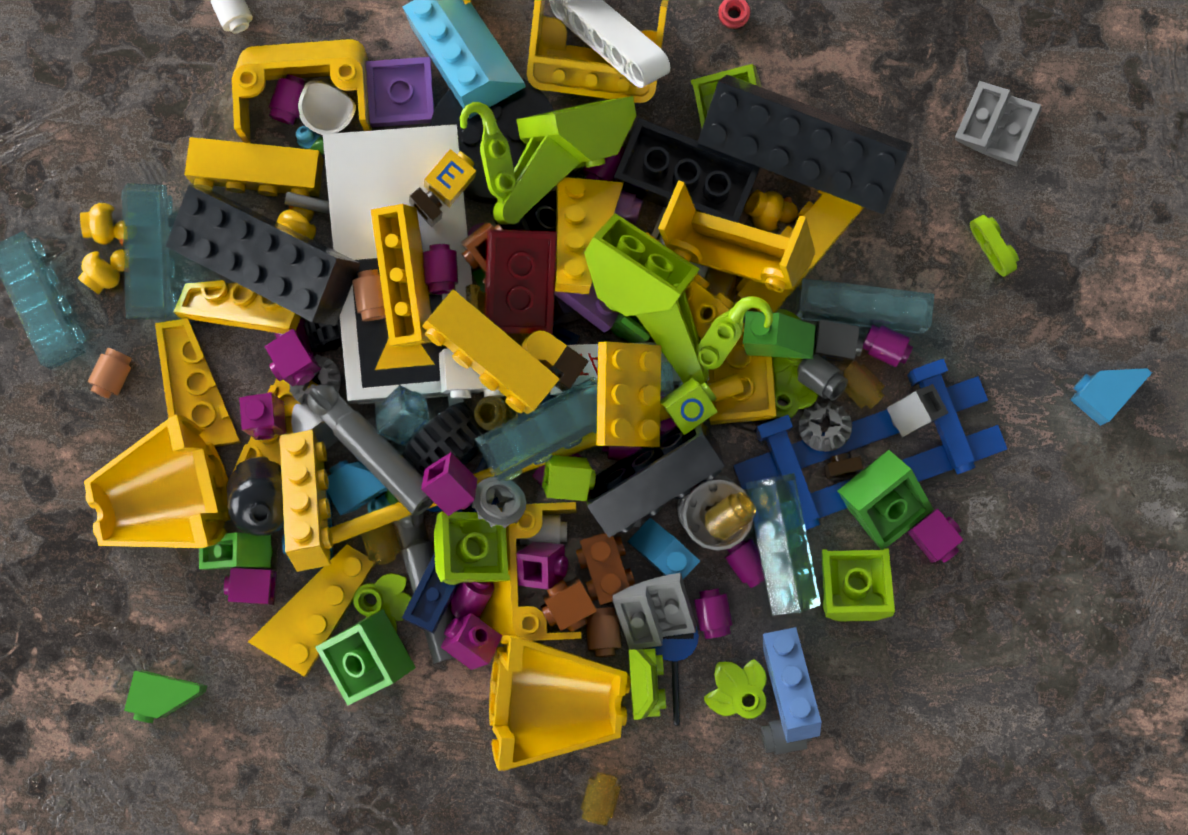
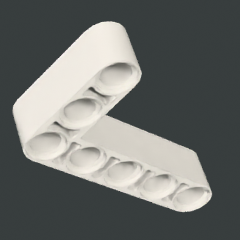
M549 0L554 15L566 27L638 88H643L670 72V62L665 52L603 0Z

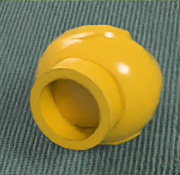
M757 190L751 194L745 205V212L752 217L754 226L768 232L777 229V222L779 220L783 223H791L798 215L797 206L792 202V198L786 197L783 199V196L776 191L763 193Z
M97 203L91 207L89 212H80L83 238H93L95 242L102 245L109 244L114 238H117L121 246L124 247L127 242L133 240L136 236V227L129 220H120L114 225L112 212L115 208L107 203Z
M289 205V210L281 212L277 218L278 223L312 240L316 235V227L309 223L314 216V211Z
M119 249L112 253L110 264H108L99 257L98 251H93L83 258L81 265L83 272L78 279L99 295L104 288L110 289L118 285L120 272L132 273L133 257L129 251Z

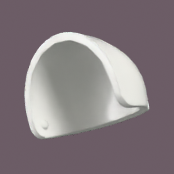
M322 81L307 82L298 103L299 117L302 123L313 132L321 135L337 133L343 130L350 123L356 111L354 101L345 92Z

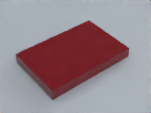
M487 229L484 315L505 333L532 334L536 331H546L553 334L557 232Z

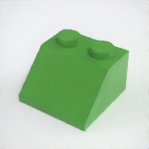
M890 450L886 451L837 490L850 513L881 550L890 546L934 510L912 469Z
M384 609L359 621L315 647L347 706L395 683L416 668Z

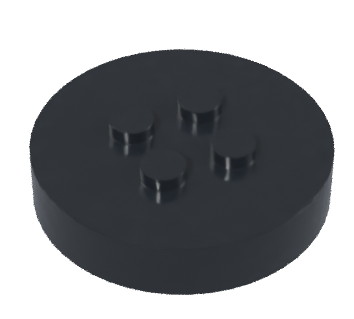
M523 78L522 80L526 85L525 88L489 107L495 116L498 128L508 141L514 169L527 145L520 139L516 119L554 111L547 97ZM450 89L436 106L430 126L457 124L459 151L467 155L474 162L473 168L477 170L475 178L463 191L464 197L479 203L496 204L498 199L488 189L480 152L483 135L482 118L479 114L470 119L468 117L467 128L462 129L460 127V115L463 108Z

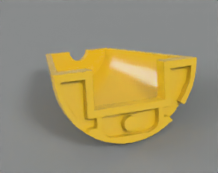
M181 415L171 416L84 481L86 501L97 512V521L93 523V532L97 538L98 546L206 548L222 540L226 534V530L223 528L224 522L231 518L228 513L226 485L228 478L215 446L212 442L205 443L199 435L202 433V429L196 423Z
M504 635L501 638V644L505 645L504 647H497L495 652L489 695L490 726H493L492 730L497 739H492L491 745L498 771L513 769L621 738L622 726H625L627 722V709L625 706H621L622 697L629 693L631 686L630 676L626 671L515 635Z

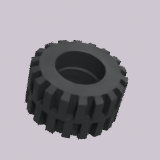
M460 402L448 407L427 423L407 444L402 456L422 476H424L425 468L450 452L466 466L487 444L491 431L465 402Z

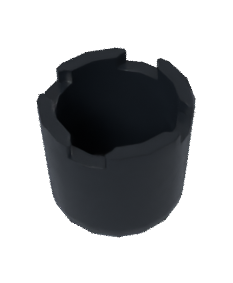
M267 457L250 458L239 463L236 466V470L230 475L226 485L228 513L232 521L241 531L253 536H268L279 531L284 526L281 466L276 462L269 461Z

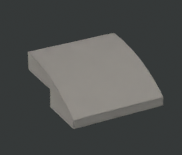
M979 81L956 133L955 140L975 151L1017 167L1042 111V106L1011 96L1008 89Z
M681 573L650 579L613 595L612 600L629 650L662 646L663 637L696 633V620Z

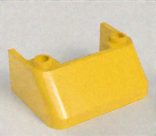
M534 0L527 65V78L533 87L539 90L604 99L633 96L634 103L647 102L654 96L657 80L643 88H638L592 48L566 45L567 28L565 24L558 18L544 16L545 0ZM662 0L657 31H641L661 49L669 0Z
M347 39L251 46L243 50L232 76L234 129L243 143H251L249 98L258 96L264 90L266 80L286 78L287 74L299 78L330 76L337 88L344 91L357 90L359 121L364 131H372L369 122L366 71L368 57L364 46L359 41Z
M679 180L658 227L666 247L687 261L763 283L768 289L775 292L792 289L811 265L815 255L806 217L799 215L791 238L696 211L685 182Z
M576 502L526 504L525 512L517 524L512 523L506 527L508 575H510V580L493 582L494 592L480 616L484 623L501 634L502 637L504 635H515L531 641L582 639V632L547 633L546 617L541 610L532 606H518L516 539H526L537 535L542 528L543 515L577 513Z

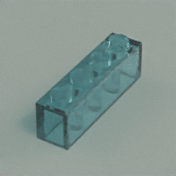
M126 183L121 192L122 221L124 225L123 250L125 254L126 319L166 320L176 307V292L171 290L170 278L175 276V261L169 258V248L166 247L173 228L168 227V215L172 214L173 208L172 196L167 195V185Z
M22 231L0 242V278L40 364L51 370L86 353L82 344L86 341V338L77 323L73 325L69 314L72 313V308L64 295L60 296L55 285L59 284V281L50 266L46 267L42 259L46 255L42 244L37 238L33 239Z
M803 278L798 286L795 315L800 319L824 320L871 327L872 324L878 327L883 325L892 330L925 333L932 326L935 294Z
M593 376L540 404L533 412L529 414L523 413L475 438L474 440L491 474L498 481L502 479L504 481L512 480L521 475L522 469L532 463L534 465L542 464L552 458L553 452L563 447L564 449L572 448L582 442L583 436L591 432L597 433L598 378Z
M790 473L747 482L746 488L748 497L752 502L753 523L772 616L803 612L821 605L795 474Z

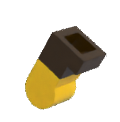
M536 331L529 335L522 343V347L560 378L555 386L563 392L572 387L589 362L546 331Z

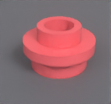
M724 0L719 6V20L727 28H741L749 20L750 7L745 0ZM731 10H736L739 12L740 16L737 18H732L729 16L728 12Z

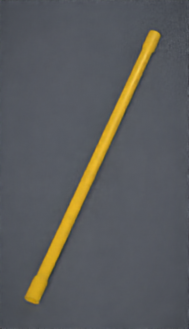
M737 373L708 384L717 398L713 402H718L743 392V386ZM660 403V421L671 418ZM597 428L474 473L473 475L478 479L477 485L489 477L498 476L509 479L545 465L547 454L570 456L597 445ZM400 502L330 527L333 544L412 514ZM433 503L429 508H432L437 505Z

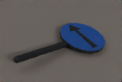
M697 626L696 633L663 637L662 646L651 647L652 649L655 648L656 655H662L664 660L671 661L673 723L675 726L680 725L678 661L685 660L696 649L699 639Z

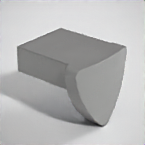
M294 405L291 420L293 433L313 430L318 442H324L326 450L339 440L333 434L334 431L319 416L311 412L308 405Z

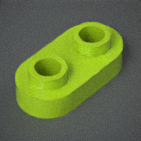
M985 215L970 221L971 231L994 269L1003 277L1017 270L1016 262L1019 261L1015 249L1009 244L1006 245L1000 236L1001 229L997 221L993 217L988 218Z

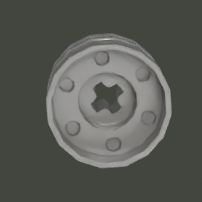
M718 475L710 481L702 480L694 485L686 496L678 499L677 503L679 522L691 539L704 548L717 551L732 548L743 541L752 526L754 513L751 500L741 487L726 476ZM716 501V506L720 511L718 514L712 513L709 517L705 507L707 505L713 506Z

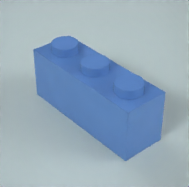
M794 627L763 634V652L786 742L789 743L820 736L822 722L797 628Z

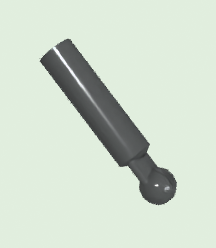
M321 384L310 390L307 396V404L311 412L319 416L334 431L333 434L413 516L422 514L434 503L421 490L423 476L358 411H354L340 397L333 386Z
M424 512L418 516L410 515L394 521L402 541L403 549L401 552L413 594L435 552L434 542L429 540L424 523ZM451 601L435 633L424 630L433 664L454 658L440 648L446 637L444 631L447 625L455 618L451 611Z

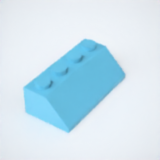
M413 0L402 6L411 29L463 109L472 102H481L491 107L526 87L524 81L471 2L465 5L462 0ZM471 113L469 115V119L477 115L478 113Z

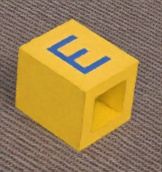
M450 149L424 179V187L450 208L475 178L477 171L473 168L475 164L464 153L459 151L456 154Z

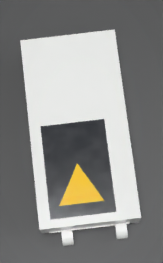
M457 124L323 134L333 250L360 263L354 279L358 278V273L361 271L376 269L379 273L371 209L398 204L411 206L409 196L420 187L427 193L429 190L424 187V179L450 149L456 154L459 153ZM462 192L450 208L439 200L442 204L440 208L443 212L442 219L433 227L418 212L417 214L423 252L429 251V246L433 244H449L451 250L457 251L459 283L455 285L457 293L474 306L471 266L461 255L465 248L460 242L468 237L464 194ZM352 283L340 314L348 404L375 403L377 421L392 420L391 407L387 408L386 406L399 393H402V395L396 401L448 396L449 407L464 402L463 399H451L450 393L441 394L439 353L443 349L448 348L445 345L440 347L433 342L407 347L390 346L386 318L362 321L361 314L357 313ZM429 294L431 313L434 312L448 294Z

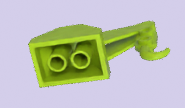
M633 96L586 103L516 119L520 139L527 145L515 169L513 168L508 141L498 128L495 116L487 105L481 102H472L466 105L460 115V127L462 129L467 128V120L471 113H478L482 118L483 135L480 152L488 189L498 199L493 209V216L499 224L507 225L518 223L534 205L573 169L584 166L588 168L606 164V157L618 155L637 115Z
M616 213L594 235L584 252L597 298L605 302V305L614 312L621 313L626 317L636 315L657 345H661L662 353L672 365L683 384L694 378L702 385L709 378V370L717 369L722 365L742 335L744 315L750 308L760 309L764 313L765 328H769L773 322V312L770 305L759 297L748 296L739 300L727 312L719 315L702 340L699 341L685 290L700 269Z

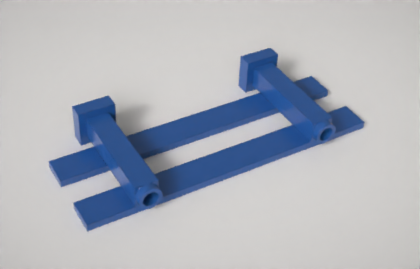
M944 358L915 368L907 374L911 387L919 384L922 389L933 384L948 411V414L934 421L943 445L902 460L912 469L918 482L955 469L957 475L976 468L975 461L1008 449L998 425L965 436L956 412L986 402L988 398L979 376L946 388L942 375L948 371ZM887 409L851 422L852 432L850 438L842 447L833 451L815 450L809 447L803 440L791 444L787 434L793 428L789 415L758 425L754 431L758 442L766 440L770 452L733 465L739 484L745 490L780 477L789 500L754 514L753 521L761 540L800 526L802 531L821 525L819 518L847 509L837 490L851 479L810 493L801 469L830 459L832 456L855 450L900 433L893 425Z

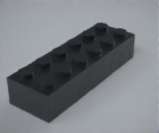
M725 75L717 83L698 140V144L884 214L889 206L912 147L911 143L730 75Z
M188 185L166 247L311 322L334 326L338 322L352 286V280H354L360 266L359 262L223 195Z

